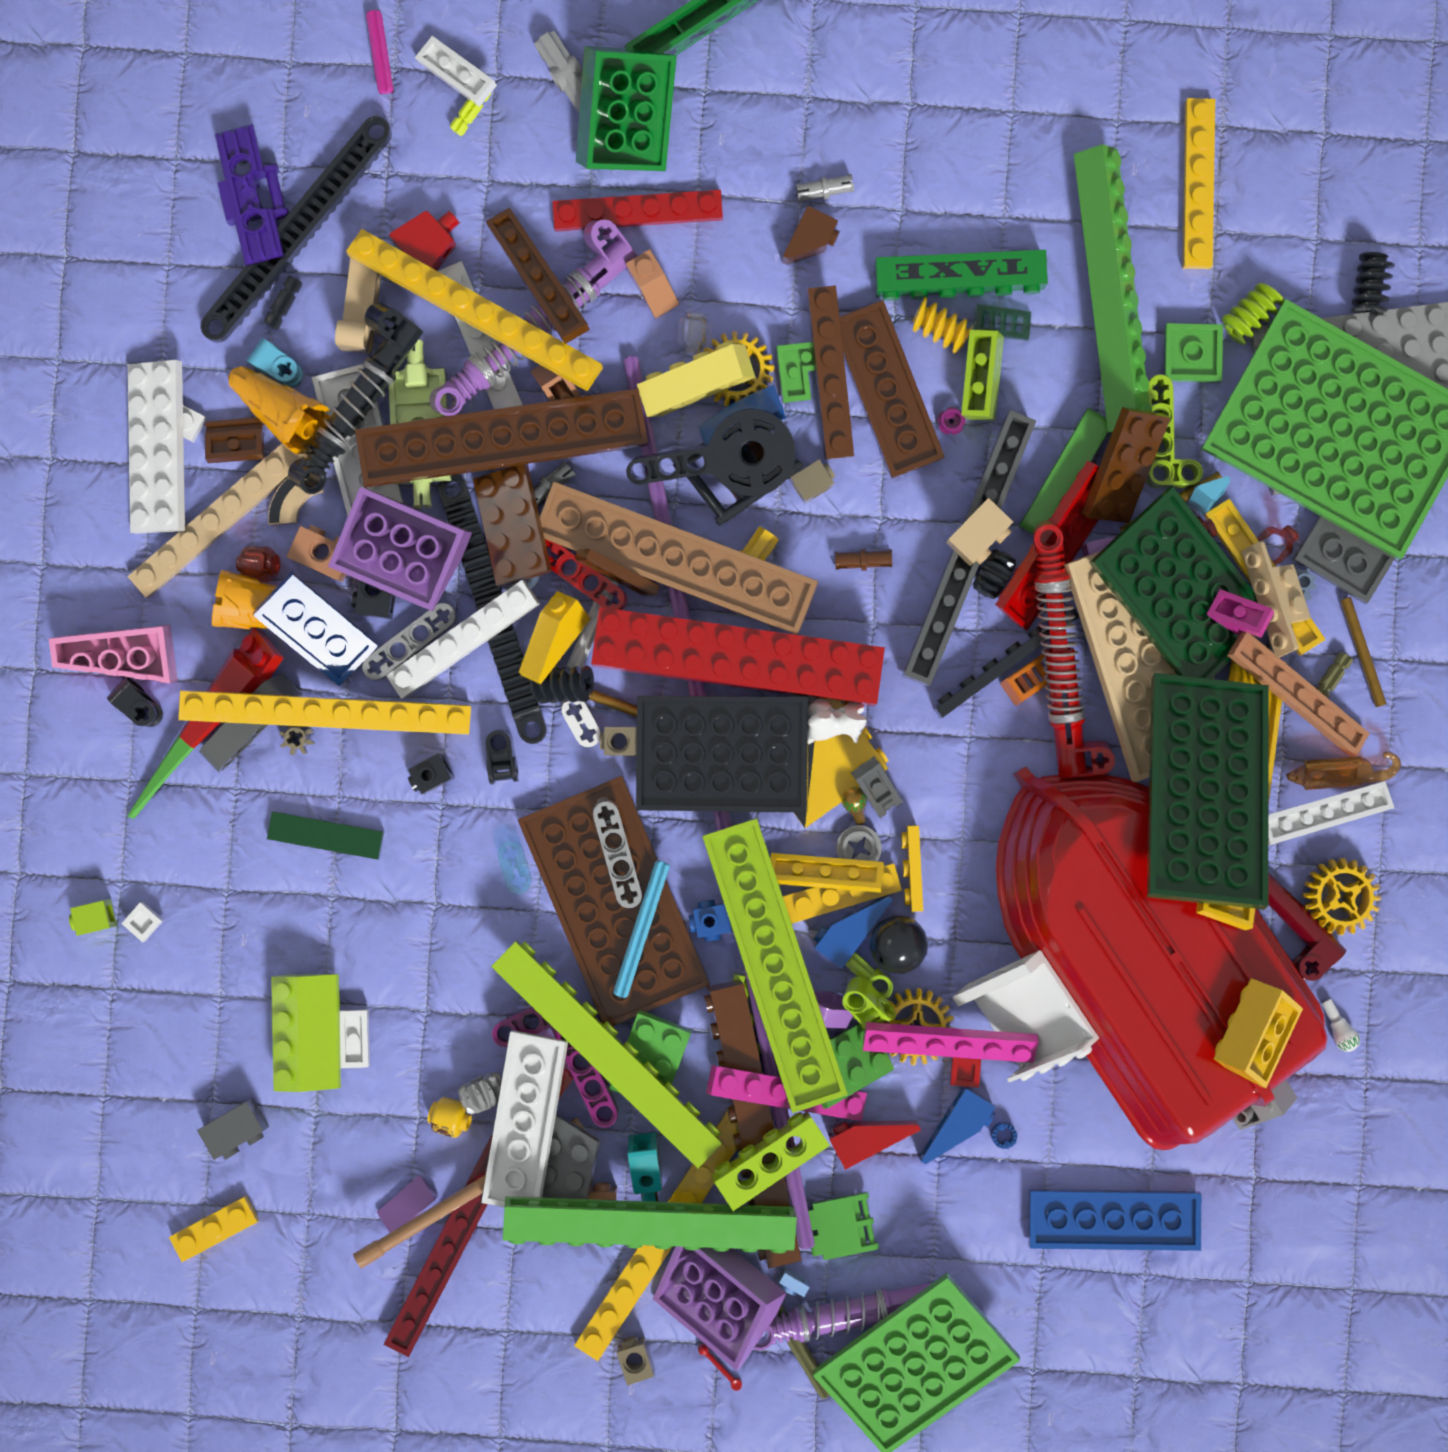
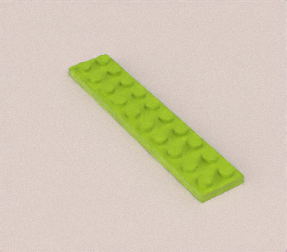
M757 818L702 836L792 1113L848 1095Z

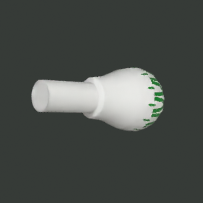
M1332 999L1324 1001L1321 1004L1331 1021L1330 1026L1333 1031L1335 1045L1344 1052L1354 1051L1360 1044L1358 1032L1344 1017L1340 1016Z

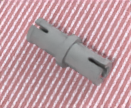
M852 174L829 179L824 176L820 177L818 181L796 184L798 202L823 197L825 200L830 199V195L854 192Z

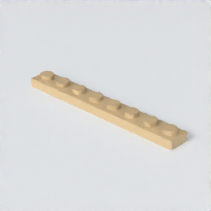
M310 443L307 446H305V448L308 449L309 452L312 451V449L309 448L312 445ZM284 444L279 445L186 525L185 531H179L127 577L145 598L149 599L288 478L289 467L294 461L303 457L307 458L308 455L305 453L295 454L288 450Z

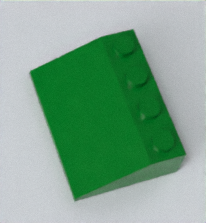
M584 46L576 163L586 169L666 171L676 55L614 47Z

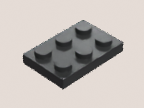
M1321 516L1318 517L1293 558V561L1305 568H1309L1311 572L1364 604L1370 601L1395 560V557Z

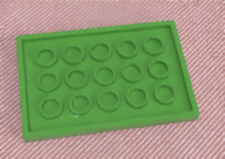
M946 1273L813 1369V1377L881 1452H892L1018 1363L1020 1355L951 1276Z

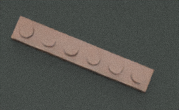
M1241 632L1227 656L1262 685H1269V690L1347 755L1350 757L1357 756L1370 733L1279 657H1275V654L1254 636L1247 632Z

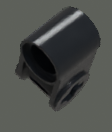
M124 677L106 697L116 709L125 714L138 726L154 727L163 719V710L160 705L147 695L139 684L129 677ZM144 709H149L147 712L149 719H144L146 716Z
M506 730L492 731L487 736L485 742L487 773L490 785L495 784L496 781L511 779L514 782H518V764L512 735ZM497 734L506 738L507 745L503 750L495 749L492 744V740ZM509 769V771L497 772V770Z

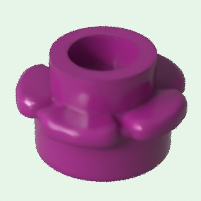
M949 407L946 411H942L937 419L938 423H940L939 429L944 434H959L963 429L962 426L965 424V417L954 407ZM949 419H953L954 423L950 424Z

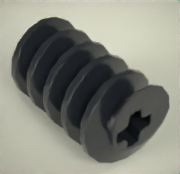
M1364 252L1359 254V260L1362 263L1357 266V271L1360 274L1355 277V282L1358 285L1353 289L1354 294L1357 296L1352 299V305L1355 307L1350 311L1354 313L1371 312V315L1388 311L1386 307L1380 305V302H1387L1390 299L1382 294V291L1391 290V286L1385 284L1384 280L1393 279V275L1385 271L1395 267L1394 263L1387 261L1389 257L1387 254L1380 252Z
M588 665L583 666L582 669L579 666H574L572 670L570 667H563L562 670L559 667H555L541 684L530 680L531 693L540 704L588 701L593 694L595 685L593 670Z

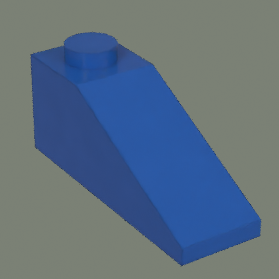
M886 895L830 923L827 928L822 926L813 938L816 941L814 948L840 968H843L893 899Z
M962 1086L918 1156L920 1161L927 1164L980 1132L983 1126L988 1127L996 1114L993 1111L995 1109L994 1104L970 1088Z

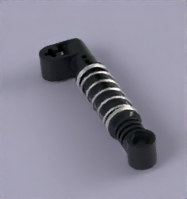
M383 303L370 305L366 310L364 320L368 328L384 340L373 356L367 357L364 363H362L364 369H358L360 375L355 382L350 381L351 388L347 394H341L343 399L338 407H332L334 412L329 420H323L328 427H318L319 429L315 432L314 440L316 445H311L309 448L312 451L305 453L308 457L294 461L289 467L288 478L290 482L305 493L316 494L324 488L327 474L324 470L331 468L328 464L335 462L332 459L333 457L338 458L339 455L345 454L347 449L350 448V444L345 438L356 435L355 430L362 422H367L366 415L370 409L376 410L375 402L379 397L385 396L384 389L388 384L392 385L394 383L397 370L423 334V331L404 315ZM384 319L394 323L393 327L386 326ZM310 473L309 477L306 480H304L306 475Z

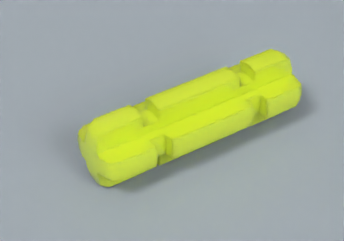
M467 99L458 112L459 117H455L451 122V130L457 135H464L468 129V123L471 124L483 105L479 107Z

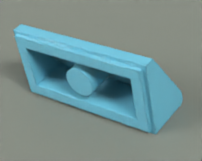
M1225 476L1198 485L1192 493L1188 504L1204 516L1223 496L1231 478Z

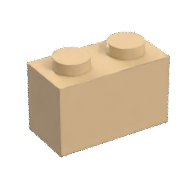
M988 498L946 543L969 566L975 561L981 564L992 553L988 548L995 541L1000 544L1012 532L1008 527L1013 521Z

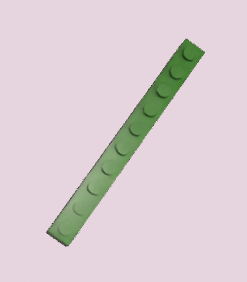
M1101 144L1075 153L1074 162L1108 432L1112 433L1122 407L1153 412L1149 404V380L1145 372L1144 362L1146 354L1142 348V324L1139 320L1137 308L1139 298L1135 292V268L1132 264L1130 252L1132 242L1128 236V212L1125 208L1123 196L1125 187L1121 180L1120 172L1121 157L1117 148Z
M505 1196L503 1241H509L512 1244H524L526 1241L538 1242L541 1245H553L555 1242L567 1243L570 1246H582L584 1243H590L600 1247H611L613 1244H619L629 1248H640L642 1245H649L658 1249H669L671 1246H678L687 1250H698L700 1247H707L716 1251H727L729 1248H737L745 1252H756L758 1249H766L774 1253H785L787 1250H794L797 1216L794 1207L742 1205L733 1211L729 1204Z

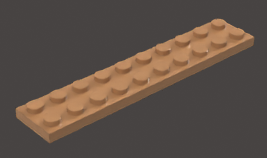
M554 481L540 515L545 540L574 551H578V549H592L640 576L795 635H799L819 583L809 577Z

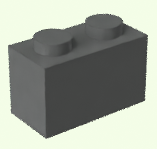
M251 1098L204 1125L197 1132L213 1160L220 1156H223L224 1160L240 1151L237 1146L246 1141L250 1146L264 1137L262 1132L269 1125L254 1099Z

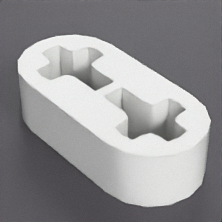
M580 701L573 702L575 705H582L579 713L583 720L578 722L574 715L569 716L567 713L570 710L569 704L572 702L563 703V717L578 743L584 747L597 745L600 740L601 730L587 704ZM585 723L589 730L595 729L596 734L593 735V742L581 739V736L584 734L581 724Z

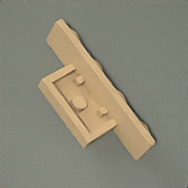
M1264 541L1257 542L1242 550V556L1257 602L1272 608L1274 611V615L1266 630L1275 657L1278 658L1299 648L1291 624L1304 622L1310 619L1311 616L1294 564L1272 567Z

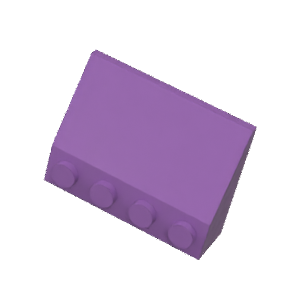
M360 487L328 567L433 611L462 559L472 532L371 489Z
M675 1246L653 1300L737 1371L741 1368L777 1315L786 1292L732 1248H729L727 1251H716L707 1247H700L698 1250H687L683 1247Z

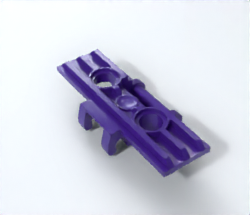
M253 124L215 134L225 181L217 182L227 224L229 226L236 225L245 265L284 256L276 221L285 218L289 214V210L285 208L277 175L280 172L278 165L263 166ZM242 160L248 161L250 164L249 171L243 175L237 174L236 165ZM267 178L274 210L272 208H264L261 205L257 190L260 187V179ZM262 219V224L259 228L251 229L249 227V221Z

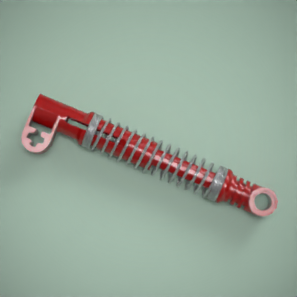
M1045 520L1036 525L1033 532L1035 553H1038L1035 557L1039 561L1036 563V567L1040 568L1034 577V589L1041 592L1035 598L1042 601L1036 607L1039 610H1043L1037 616L1043 619L1038 625L1044 628L1039 634L1045 637L1040 643L1046 646L1041 652L1046 655L1042 661L1047 664L1043 670L1048 673L1044 679L1049 682L1045 686L1046 690L1050 691L1046 695L1047 699L1050 700L1047 706L1051 709L1048 712L1049 725L1054 729L1058 776L1062 778L1103 775L1112 770L1115 765V757L1112 747L1108 743L1098 740L1084 742L1082 724L1085 722V710L1082 709L1084 705L1080 704L1083 696L1079 695L1082 687L1078 686V682L1081 681V678L1077 677V673L1081 670L1076 668V664L1080 661L1075 659V655L1079 652L1072 647L1078 643L1075 641L1067 642V638L1075 637L1077 634L1066 632V629L1074 628L1076 625L1073 623L1066 624L1065 620L1073 619L1075 615H1065L1064 613L1066 610L1073 609L1074 606H1064L1063 603L1064 601L1072 600L1073 597H1063L1062 593L1072 590L1070 588L1071 579L1066 571V567L1062 566L1066 563L1064 559H1061L1065 557V553L1061 552L1064 550L1061 528L1057 523ZM1043 531H1054L1056 533L1055 540L1052 543L1042 542L1040 535ZM1046 594V599L1038 598L1039 596ZM1044 603L1047 604V608L1039 607ZM1045 612H1047V614H1048V617H1042V616H1040L1041 614H1043V613H1045ZM1046 621H1048V623H1049V626H1043V625H1041L1042 623H1044V622H1046ZM1049 630L1050 636L1042 633ZM1050 639L1051 645L1043 642ZM1065 723H1070L1071 738H1066ZM1084 751H1090L1091 766H1086ZM1097 753H1103L1102 762H1097Z

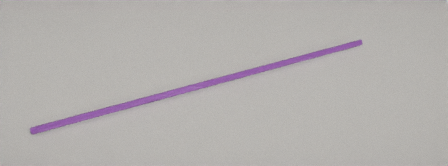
M628 356L623 360L629 390L638 389L637 384L643 382L639 358L637 356ZM641 400L648 446L640 447L642 455L657 453L651 419L647 417ZM644 465L645 473H646V476H647V474H648V469H647V467ZM663 481L648 483L655 520L672 526ZM668 586L674 618L690 620L685 592ZM687 680L690 696H706L703 682ZM713 811L717 831L732 827L729 812ZM744 967L764 1072L767 1075L780 1077ZM771 1106L775 1127L779 1130L788 1124L789 1112L787 1108ZM793 1136L787 1140L786 1147H795ZM800 1167L787 1174L785 1178L791 1207H794L797 1216L796 1233L799 1247L801 1249H809L814 1247L815 1242Z

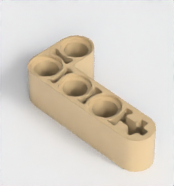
M351 257L343 320L337 321L335 344L341 351L370 354L374 332L368 328L364 319L368 307L378 303L381 274Z

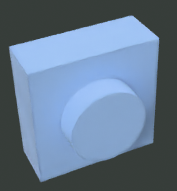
M786 1267L782 1269L778 1276L779 1283L782 1284V1290L792 1296H796L798 1293L804 1297L810 1288L807 1279Z

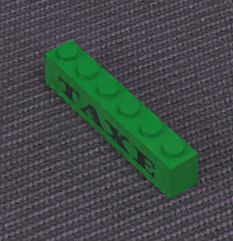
M691 0L625 44V49L677 56L759 0Z
M1046 250L876 257L874 263L876 297H882L884 301L899 300V296H911L913 300H921L925 297L928 298V295L939 294V298L945 299L956 297V294L967 293L968 297H980L984 295V292H995L997 296L1011 295L1012 291H1023V294L1032 295L1040 293V290H1044L1048 284Z

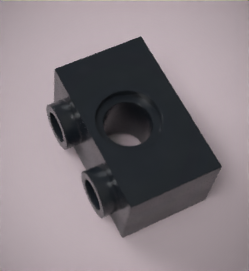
M359 580L358 592H353L351 607L355 608V614L393 620L396 596L384 590H381L376 596H371L368 592L370 584Z

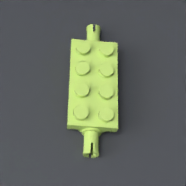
M422 340L416 342L415 351L413 347L407 356V365L404 366L403 370L396 372L394 383L389 385L390 424L446 416L436 413L431 408L429 402L431 392L446 383V371L444 368H427L424 364V342ZM447 393L443 394L440 399V404L444 409L448 408ZM451 475L395 483V485L413 484V508L422 509L423 498V505L427 509L432 507L430 483L451 481Z

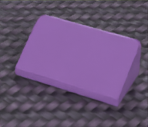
M418 1175L380 1208L377 1214L390 1233L419 1215L436 1200L438 1195L424 1178Z

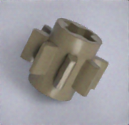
M288 726L289 729L286 732H279L281 736H284L285 741L280 746L290 747V755H295L297 749H300L303 754H308L306 747L309 744L314 745L316 743L311 740L310 736L314 729L306 730L304 729L305 726ZM294 732L303 735L299 739L301 744L292 742V739L295 738Z

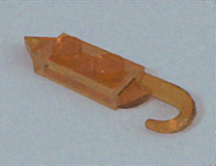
M1384 752L1382 754L1383 757L1392 760L1391 767L1386 770L1373 771L1370 762L1366 758H1361V756L1304 761V765L1287 773L1286 777L1287 780L1303 786L1305 790L1360 786L1362 783L1380 782L1393 778L1400 770L1401 761L1396 754Z

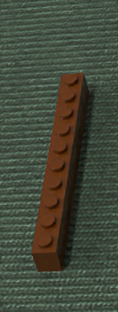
M737 979L707 986L708 995L703 997L707 1013L712 1012L714 1023L709 1024L713 1041L718 1040L720 1050L715 1051L718 1066L763 1074L744 983ZM730 1099L731 1106L727 1107L730 1123H735L737 1133L733 1134L736 1151H740L749 1145L756 1146L763 1141V1136L774 1129L770 1106ZM772 1152L766 1153L762 1158V1163H772L776 1158V1154ZM741 1170L742 1179L750 1178L752 1170ZM781 1178L747 1201V1205L790 1206L785 1178ZM796 1234L794 1250H787L785 1253H774L766 1249H758L757 1251L759 1260H764L768 1269L802 1261Z

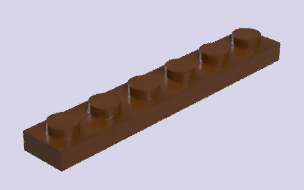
M510 207L485 221L564 344L589 331L587 322Z
M836 285L808 288L806 291L825 460L853 457L854 447Z

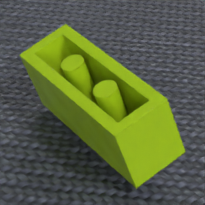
M970 330L961 412V415L968 420L996 421L1004 336L998 331Z

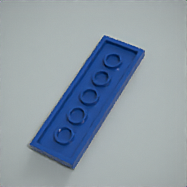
M1029 1189V1248L1201 1251L1202 1194L1199 1191Z

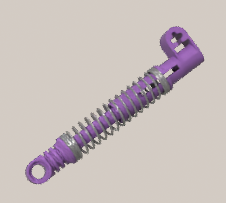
M594 220L586 225L583 232L584 240L596 257L583 268L578 267L573 270V272L568 274V277H565L566 282L564 284L561 283L578 310L579 308L585 309L586 302L592 303L600 295V290L626 269L627 262L637 257L635 251L616 225L609 220ZM598 229L604 230V233L602 234L603 239L597 238V236L600 234ZM606 239H614L615 241L603 251L602 247L607 244ZM531 305L532 311L529 313L524 311L525 317L523 319L548 334L550 333L551 336L552 330L556 331L539 305L537 307ZM490 340V344L494 348L491 352L486 346H483V350L487 354L485 357L476 351V355L472 354L464 362V368L461 369L462 373H456L457 378L453 376L451 378L452 382L447 381L431 392L429 397L431 408L436 413L446 416L457 414L466 403L465 399L469 401L472 398L470 394L475 396L477 394L476 390H487L492 387L494 383H497L496 376L503 378V370L510 372V364L517 366V359L524 360V355L521 358L516 355L517 351L501 342L497 346L494 341ZM512 357L514 358L515 364L510 361ZM505 363L507 364L508 369L503 367ZM499 369L500 372H501V375H499V374L496 373L495 371H497V370ZM449 393L452 397V403L448 408L444 409L440 404V399L443 394Z

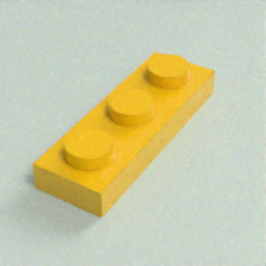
M906 825V832H901L902 849H907V860H902L903 877H908L909 887L904 889L905 906L909 905L910 911L919 912L923 911L919 826Z
M246 1195L174 1233L169 1239L181 1262H184L257 1223L259 1218Z

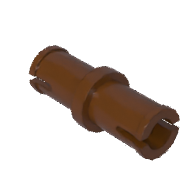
M866 548L860 549L859 552H835L836 570L861 568V571H867V568L892 567V549L866 551Z

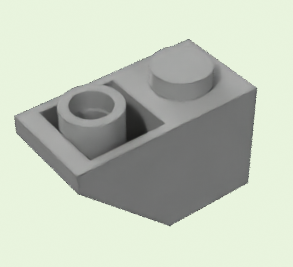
M1287 1080L1271 1090L1275 1099L1265 1107L1251 1105L1233 1118L1239 1130L1282 1116L1298 1099Z

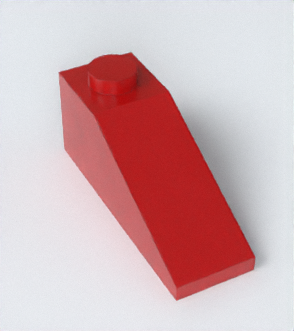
M916 1120L856 1121L849 1124L844 1121L831 1128L832 1133L828 1134V1137L846 1170L915 1134L921 1129Z

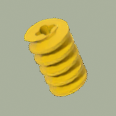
M925 297L912 320V331L916 333L923 327L924 338L933 333L932 342L937 343L943 338L942 347L946 349L953 343L952 352L956 354L962 349L974 324L967 329L966 318L956 323V313L946 318L947 308L945 307L937 313L936 302L926 307L927 298Z

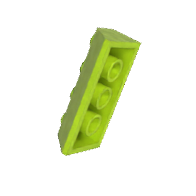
M288 973L272 976L273 1091L306 1092L341 1088L339 974Z

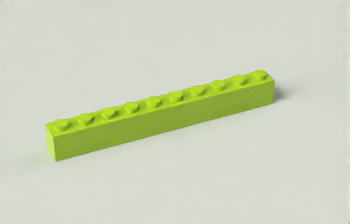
M516 940L491 967L685 1157L699 1168L722 1144L719 1138L721 1132L710 1121L705 1124L698 1117L701 1112L690 1101L684 1104L677 1097L680 1094L678 1089L669 1081L664 1084L657 1077L660 1072L649 1061L643 1064L636 1057L639 1054L638 1050L628 1041L623 1044L616 1037L619 1032L608 1021L604 1024L595 1017L598 1014L597 1010L587 1001L582 1004L575 997L578 992L567 981L563 984L554 977L557 973L556 970L546 961L541 964L534 957L537 952L526 941L520 943Z

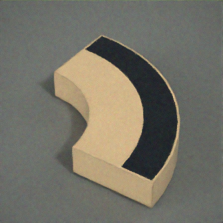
M310 473L306 475L304 480H306L309 477ZM286 478L272 498L268 514V524L298 523L299 513L304 503L311 497L324 493V488L316 494H308L292 484L289 478Z

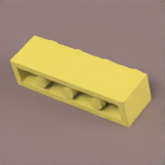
M728 341L718 345V350L709 354V351L694 355L693 361L689 363L683 361L670 365V371L663 374L662 372H655L645 377L646 381L637 384L647 417L664 416L756 378L746 346Z

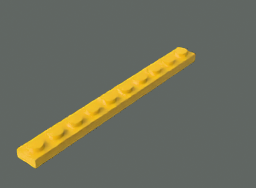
M363 229L360 230L346 250L347 255L586 391L589 390L603 369L602 364L564 344L559 339Z
M180 690L178 720L469 734L471 706Z
M727 1111L716 1126L721 1132L719 1138L722 1144L699 1168L692 1163L667 1202L702 1203L714 1185L711 1175L715 1173V1168L723 1162L729 1161L736 1151L733 1141V1134L737 1133L735 1123H730ZM642 1245V1247L635 1250L576 1340L575 1347L596 1361L600 1359L673 1246L669 1249H658L654 1246Z

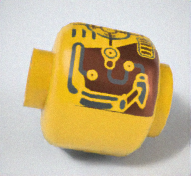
M442 1097L438 1102L434 1101L431 1105L427 1121L431 1124L433 1132L457 1138L463 1131H468L470 1128L472 1115L466 1112L461 1101Z

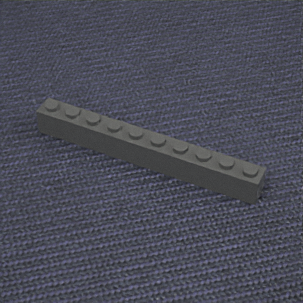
M1012 410L1007 413L963 524L988 498L1000 509L1002 508L1037 420ZM953 549L902 674V677L927 687L931 686L979 566V563L976 561L969 566Z

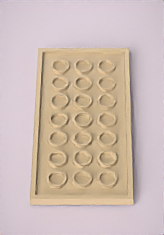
M1098 551L1066 563L1063 566L1066 567V571L1070 575V588H1072L1071 591L1132 782H1138L1148 778L1150 770L1151 678L1154 673L1177 674L1089 564L1100 552Z

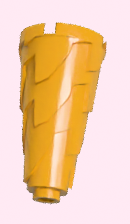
M246 366L236 367L229 373V387L239 395L251 412L267 426L272 434L288 450L295 454H303L309 451L305 448L309 443L313 446L316 445L314 443L315 432L319 429L318 427L327 428L328 426L323 420H329L331 417L326 414L327 411H330L327 406L289 386L271 380L261 373H256Z
M221 570L215 593L216 601L213 606L212 626L219 628L251 629L254 627L269 629L253 616V611L277 586L261 583L255 578Z

